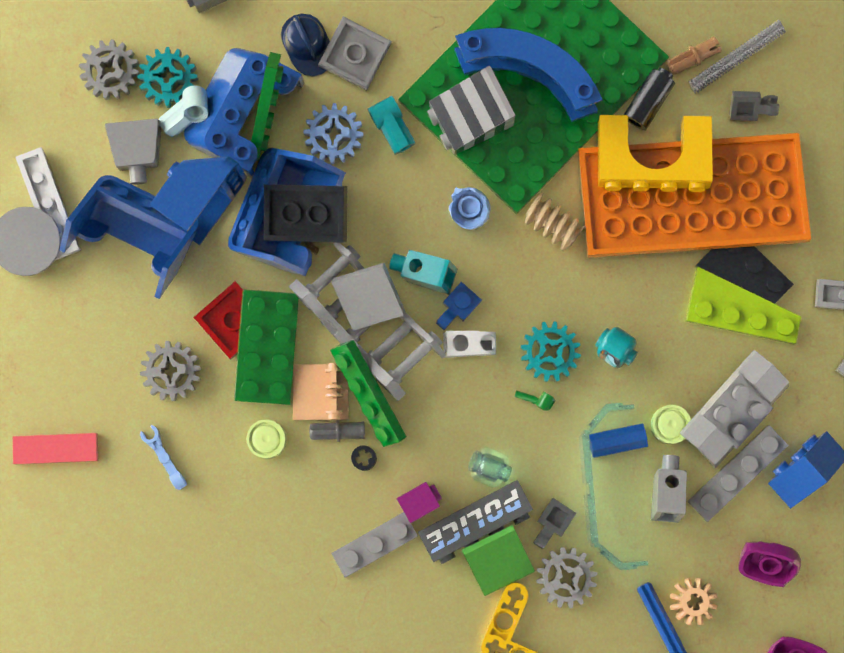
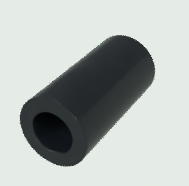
M663 68L651 70L624 115H628V122L641 130H647L675 85V82L672 80L673 75Z

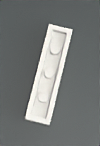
M40 147L16 156L15 158L34 208L44 211L55 221L62 241L68 214L43 148ZM75 238L65 253L59 251L55 260L81 251L77 238Z

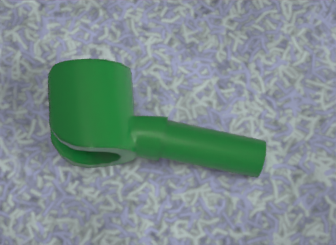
M520 391L515 393L516 398L531 402L544 411L550 410L555 403V399L546 392H543L539 399Z

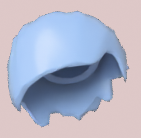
M473 187L455 188L454 193L451 195L453 201L449 205L450 215L454 222L460 227L469 230L484 225L489 219L491 211L489 200L485 194Z

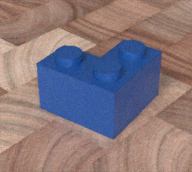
M827 431L819 437L815 434L802 444L803 447L792 455L791 459L793 461L789 464L783 461L772 471L775 476L768 484L790 509L827 483L844 463V450Z

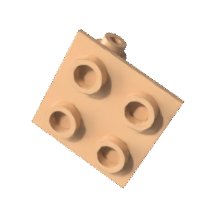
M336 363L293 365V420H349L348 382Z

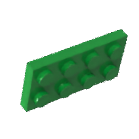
M242 290L234 401L290 405L299 298L295 293Z

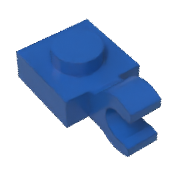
M461 282L443 301V304L448 309L440 316L436 324L445 330L456 317L464 321L480 304L482 299Z

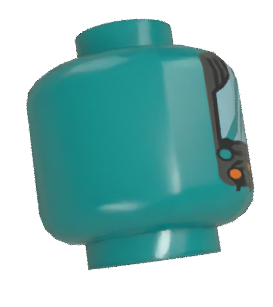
M614 327L611 330L607 328L595 344V347L598 348V357L614 368H620L624 364L629 366L638 354L634 350L637 344L636 339L619 327Z

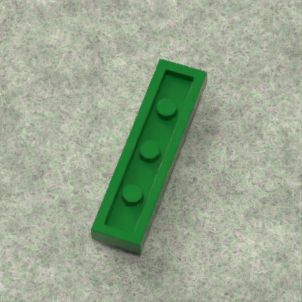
M270 52L251 139L258 152L256 161H259L261 151L267 152L270 136L265 135L266 128H272L275 114L270 112L271 105L276 106L279 90L274 89L275 82L281 83L284 66L279 65L281 54Z
M354 339L332 348L330 351L335 358L336 365L341 369L350 390L357 398L363 414L368 418L382 446L385 447L399 443L407 437Z

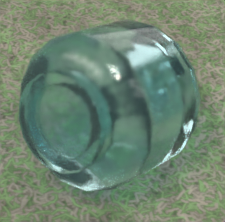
M484 447L480 451L476 450L469 461L468 471L471 472V477L474 481L494 488L498 487L502 481L507 482L511 475L512 467L509 466V459L506 454L489 447Z

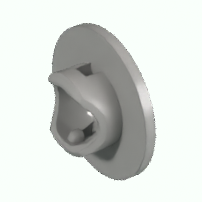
M18 207L5 213L0 218V265L5 270L20 276L39 274L52 265L58 256L61 245L60 232L55 221L47 213L34 207Z

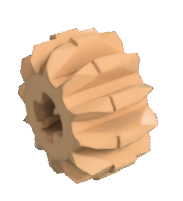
M685 578L686 588L684 589L682 585L677 583L675 588L680 594H670V598L678 600V603L670 605V609H681L677 613L676 618L681 620L686 615L685 622L687 625L692 624L694 616L697 624L702 625L703 619L701 615L703 614L707 619H711L713 616L707 611L708 608L717 609L718 605L709 601L717 598V593L707 594L712 585L706 583L701 588V578L695 579L694 586H692L690 578ZM694 594V597L700 598V601L696 603L697 608L693 609V606L687 605V601L691 600L690 595Z

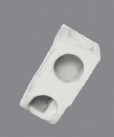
M446 331L443 333V349L446 354L444 358L496 355V332Z

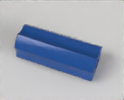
M643 423L588 435L593 458L648 447L646 430Z

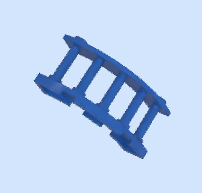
M486 28L455 35L459 47L455 48V53L464 76L479 72L488 66H491L492 70L514 71L547 87L562 104L571 122L598 112L595 103L603 99L596 85L584 68L570 54L556 44L528 32L505 28Z

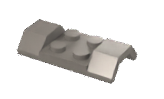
M753 350L682 429L680 434L694 445L716 469L733 448L738 449L771 412L774 402L789 387V381L771 362Z

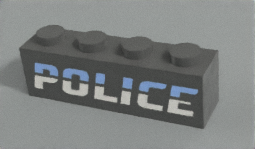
M518 480L422 529L418 534L432 561L439 560L443 564L456 557L454 551L479 542V538L486 534L491 536L505 529L503 527L505 524L513 521L517 525L529 519L528 512L532 511L533 508Z

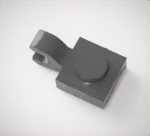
M732 91L729 111L730 120L758 121L759 114L776 116L779 112L778 96L767 95L761 99L760 92Z
M552 498L537 521L544 527L533 543L544 549L553 533L562 537L576 512Z

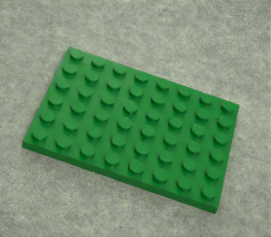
M495 0L465 31L505 28L524 31L542 37L566 51L584 68L603 99L595 103L598 109L597 113L571 122L562 104L543 84L517 74L514 71L493 70L516 115L514 125L455 156L516 215L578 152L579 148H582L598 132L600 115H614L642 86L651 70H658L669 58L610 0ZM457 40L398 99V102L441 143L440 135L443 132L439 124L433 125L427 113L430 110L429 101L477 73L464 76L455 53V48L459 47Z

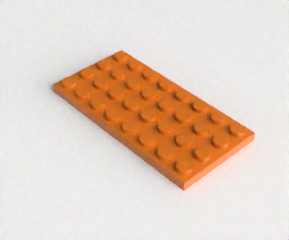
M799 133L712 139L713 181L710 188L703 192H691L689 188H678L673 192L661 191V188H649L648 191H634L633 188L622 187L619 191H607L605 187H598V147L579 148L578 150L588 258L805 243L811 240ZM681 141L628 145L633 158L639 164L651 169L669 167L681 156Z

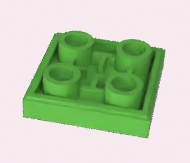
M513 525L462 549L484 596L535 572Z

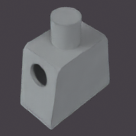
M146 119L106 123L105 128L116 167L119 171L129 170L130 184L140 185L147 183L146 168H156L159 163L161 139L159 120Z
M663 455L662 468L658 469L654 475L651 521L679 523L686 513L687 471L679 470V456ZM665 482L671 483L674 488L668 487Z

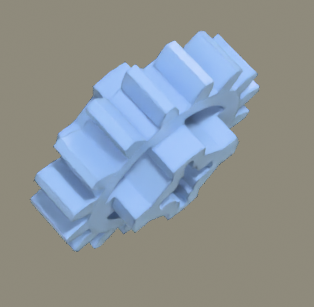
M333 103L332 110H328L325 105H322V113L319 114L314 110L312 113L315 119L306 120V124L310 129L303 130V133L310 138L305 141L306 146H314L310 151L312 156L320 153L319 159L323 161L328 157L331 164H334L335 158H340L341 162L344 163L346 154L351 157L355 156L352 150L353 147L361 148V144L357 139L363 138L364 134L357 131V129L362 127L361 121L354 122L357 115L355 112L348 115L347 106H344L340 111L337 109L336 103ZM329 117V120L323 126H318L322 120ZM339 118H342L345 121H347L351 126V129H349V127H343V125L340 123ZM335 123V127L339 134L336 135L334 139V144L332 145L330 135L327 133H331L333 129V124ZM316 139L324 141L327 144L328 150L323 149ZM349 142L346 147H344L341 150H338V147L342 143Z

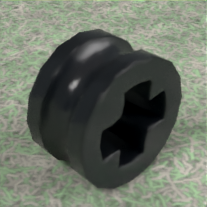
M362 445L354 449L351 461L357 469L367 471L374 467L377 456L372 448ZM365 450L366 454L371 453L372 458L368 459L369 464L367 466H363L362 462L358 464L356 461L360 457V451Z

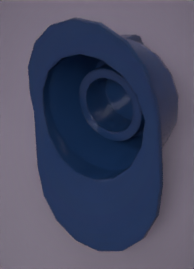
M301 13L293 15L285 22L281 31L282 42L288 56L300 73L307 76L321 75L327 70L319 67L318 64L330 43L325 29L320 21L310 14Z

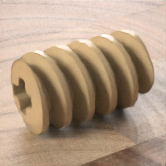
M541 192L526 212L525 224L528 225L535 221L534 231L544 227L543 237L546 238L553 234L551 243L556 244L562 240L560 250L564 251L574 243L586 225L578 229L579 219L576 218L569 222L570 212L568 211L560 216V205L553 209L550 208L552 199L549 198L542 203L543 193Z

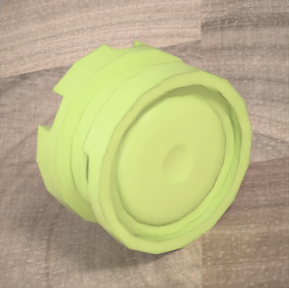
M667 405L661 407L652 416L651 431L655 438L662 443H679L685 439L680 432L691 421V418L682 407Z
M268 419L259 420L254 423L248 430L246 438L250 451L257 457L265 459L275 458L280 455L287 443V436L283 427L277 422Z

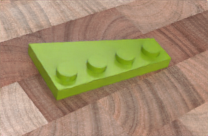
M700 267L696 268L686 322L796 344L801 316Z

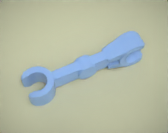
M151 425L155 436L150 440L141 431V439L155 451L159 461L168 472L173 486L178 490L184 488L187 482L176 469L170 455L165 451L159 429Z

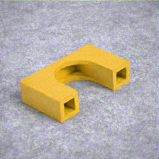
M600 115L598 122V187H605L607 191H619L621 187L633 188L634 191H648L649 188H661V191L673 192L678 188H689L691 192H703L710 188L713 181L712 116H684L681 123V156L669 167L651 169L639 164L630 153L628 146V115Z

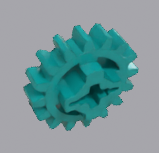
M166 47L164 54L155 49L156 56L154 58L149 55L145 56L149 63L147 65L140 64L139 67L144 71V74L137 75L139 81L145 82L139 87L141 91H148L145 95L148 100L155 97L154 103L156 106L159 107L162 101H164L166 107L170 108L171 102L175 101L178 103L182 98L183 91L189 86H194L192 82L198 81L199 77L196 74H192L197 68L195 64L188 65L191 60L188 55L181 58L182 52L180 49H177L172 54L170 48ZM174 61L181 64L185 71L177 70ZM162 62L156 70H153L156 65ZM170 72L173 77L169 79V83H166L163 78L167 77V73ZM151 84L159 85L161 87L162 94L156 92L152 88ZM180 85H183V87H182L178 92L175 93V90H176Z
M555 321L551 328H548L547 324L542 322V330H538L534 326L531 328L534 335L524 336V339L529 343L520 347L521 350L527 351V354L521 357V361L529 362L525 369L526 371L534 369V378L542 374L544 375V382H548L550 376H553L557 382L560 380V373L566 377L570 375L568 367L576 369L577 365L573 362V359L581 357V354L575 352V349L580 347V343L572 342L576 335L575 333L566 334L568 326L565 325L560 330L557 329V322ZM545 334H556L561 338L551 340ZM536 341L539 346V353L533 358L532 346ZM561 344L555 352L556 358L548 356L542 360L540 359L546 351V345L552 348ZM568 346L569 357L565 363V360L562 358V352ZM543 363L552 364L556 370H546L540 366Z

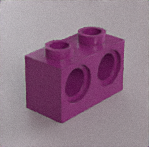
M424 482L396 499L409 522L412 523L440 507L437 501L441 500L442 497L434 484L428 486L427 482Z

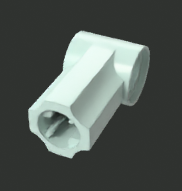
M189 86L183 91L182 99L159 118V125L165 134L170 137L177 136L192 123L202 122L208 117L206 90L200 86Z

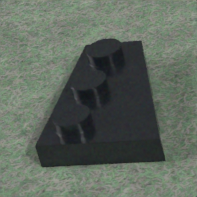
M755 246L711 249L695 266L774 304L794 285Z

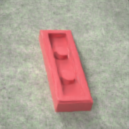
M98 433L13 436V464L98 461Z

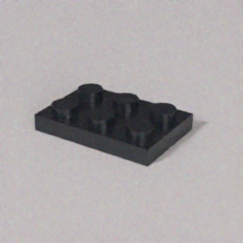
M264 184V240L347 242V186Z

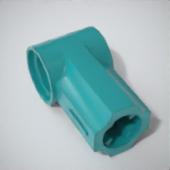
M393 96L368 108L373 122L378 130L381 129L394 155L402 153L415 145L414 138L402 119V112Z

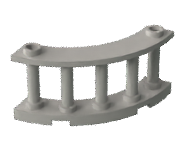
M335 242L333 245L342 256L311 285L308 283L304 286L296 279L289 288L309 310H312L321 320L320 322L340 344L354 339L376 380L399 401L406 394L399 386L402 382L401 378L431 350L443 359L446 356L440 347L443 342L433 331L425 332L405 312L404 316L400 317L404 323L378 348L367 353L357 342L361 340L359 337L370 326L357 330H352L351 328L345 330L336 321L339 317L338 313L343 309L339 298L330 306L327 304L325 307L317 300L320 296L319 292L349 264L356 271L365 269L358 261L361 256L352 246L348 245L345 248L341 243ZM413 330L424 342L393 371L390 369L386 372L380 366L382 363L381 359Z

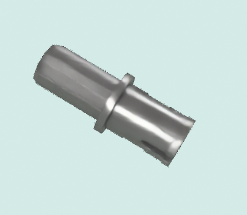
M336 420V423H312L309 427L310 439H337V442H340V439H365L364 421L340 423L339 420Z

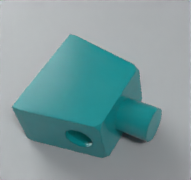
M409 250L407 256L394 253L389 265V269L401 272V277L406 282L450 295L458 270L450 260ZM422 266L421 270L416 272L418 267Z

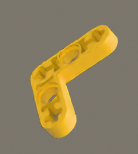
M511 583L503 590L482 640V653H489V648L486 647L487 642L492 643L494 639L498 640V646L505 650L507 644L512 645L508 653H514L517 650H522L526 653H539L511 641L528 600V591L521 583ZM516 587H519L523 599L515 601L513 608H519L517 614L510 609L501 608L503 602L509 605L511 601L508 591H514ZM501 613H508L513 619V623L508 629H501L497 625L496 620Z

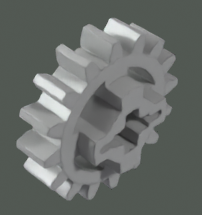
M113 39L110 40L109 46H106L101 40L99 41V48L96 49L93 45L89 46L92 51L90 55L83 53L82 56L86 63L79 64V67L85 73H82L80 78L82 81H88L84 85L87 90L94 88L93 95L95 97L103 93V98L109 100L110 94H113L118 100L120 99V92L123 91L127 95L130 94L127 88L129 85L136 87L137 84L133 77H137L140 72L134 69V67L140 64L137 59H131L135 54L132 49L126 51L127 46L123 42L116 47V42ZM107 53H110L109 56H105V57H101V58H100V56H102V55H104V54H107ZM123 59L127 63V73L121 67ZM113 66L115 69L113 73H106L104 71L106 67L111 68ZM93 67L97 70L98 73L96 77V82L94 81L92 75ZM117 82L120 83V84H118V85H116V86L109 87L111 84H114V83H117Z
M166 341L165 348L155 344V353L146 352L150 359L149 361H141V364L147 368L146 371L140 372V375L148 378L143 383L144 387H153L150 391L151 395L154 396L160 392L161 400H165L167 395H170L171 401H176L177 394L186 398L187 389L196 390L192 382L201 380V378L195 375V372L202 370L201 366L194 365V362L199 358L197 355L189 356L192 350L190 347L181 350V342L177 341L175 347H172L171 342ZM175 353L182 355L188 364L177 362ZM163 355V361L158 367H154L157 359ZM170 362L174 368H177V372L173 373V378L171 379L169 375L164 373L165 370L169 369ZM185 375H188V378L185 381V383L179 387V381L181 380V378ZM154 378L163 379L167 389L160 387Z
M564 547L560 548L559 555L553 550L550 551L552 558L550 560L542 558L545 567L537 568V571L543 574L542 578L536 580V583L544 584L540 593L546 594L548 592L550 595L547 601L551 603L554 599H557V607L560 608L564 602H567L569 608H573V601L575 600L581 605L584 604L582 596L591 597L592 594L588 591L589 587L597 586L596 583L591 581V577L597 576V572L590 571L589 569L594 564L593 561L585 562L584 559L587 554L584 552L576 556V548H572L570 554L566 553ZM562 559H573L579 564L574 567L566 566ZM554 565L556 569L554 579L548 582L549 570ZM560 566L568 573L573 572L574 576L571 577L573 589L566 582L560 583L559 579L563 577ZM585 573V583L580 590L578 587L579 577ZM560 588L567 589L571 596H560L554 591Z

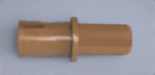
M713 36L695 47L689 46L687 51L667 61L668 69L672 74H677L693 65H701V61L721 53V47L716 46L719 45L718 40Z

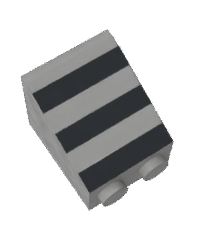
M491 66L484 68L430 100V110L427 111L433 125L439 124L443 132L440 135V139L445 149H451L454 155L512 127L516 116Z

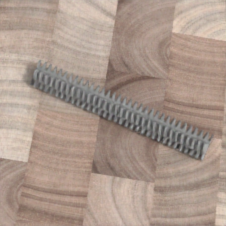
M775 21L772 23V26L769 25V27L760 31L761 33L746 41L747 43H744L741 47L739 46L733 52L718 60L719 62L693 77L689 81L695 94V91L699 93L698 89L702 91L701 87L704 89V85L707 87V83L710 85V81L713 83L712 80L716 81L715 78L718 80V76L721 78V74L724 75L723 72L727 73L726 70L729 72L730 69H733L732 66L734 68L735 64L738 66V62L739 64H741V61L744 62L743 58L746 60V56L749 58L752 56V53L755 54L754 51L757 53L758 50L763 49V45L766 47L765 43L769 45V42L771 43L772 40L774 41L780 37V34L783 35V32L785 34L786 31L781 21Z

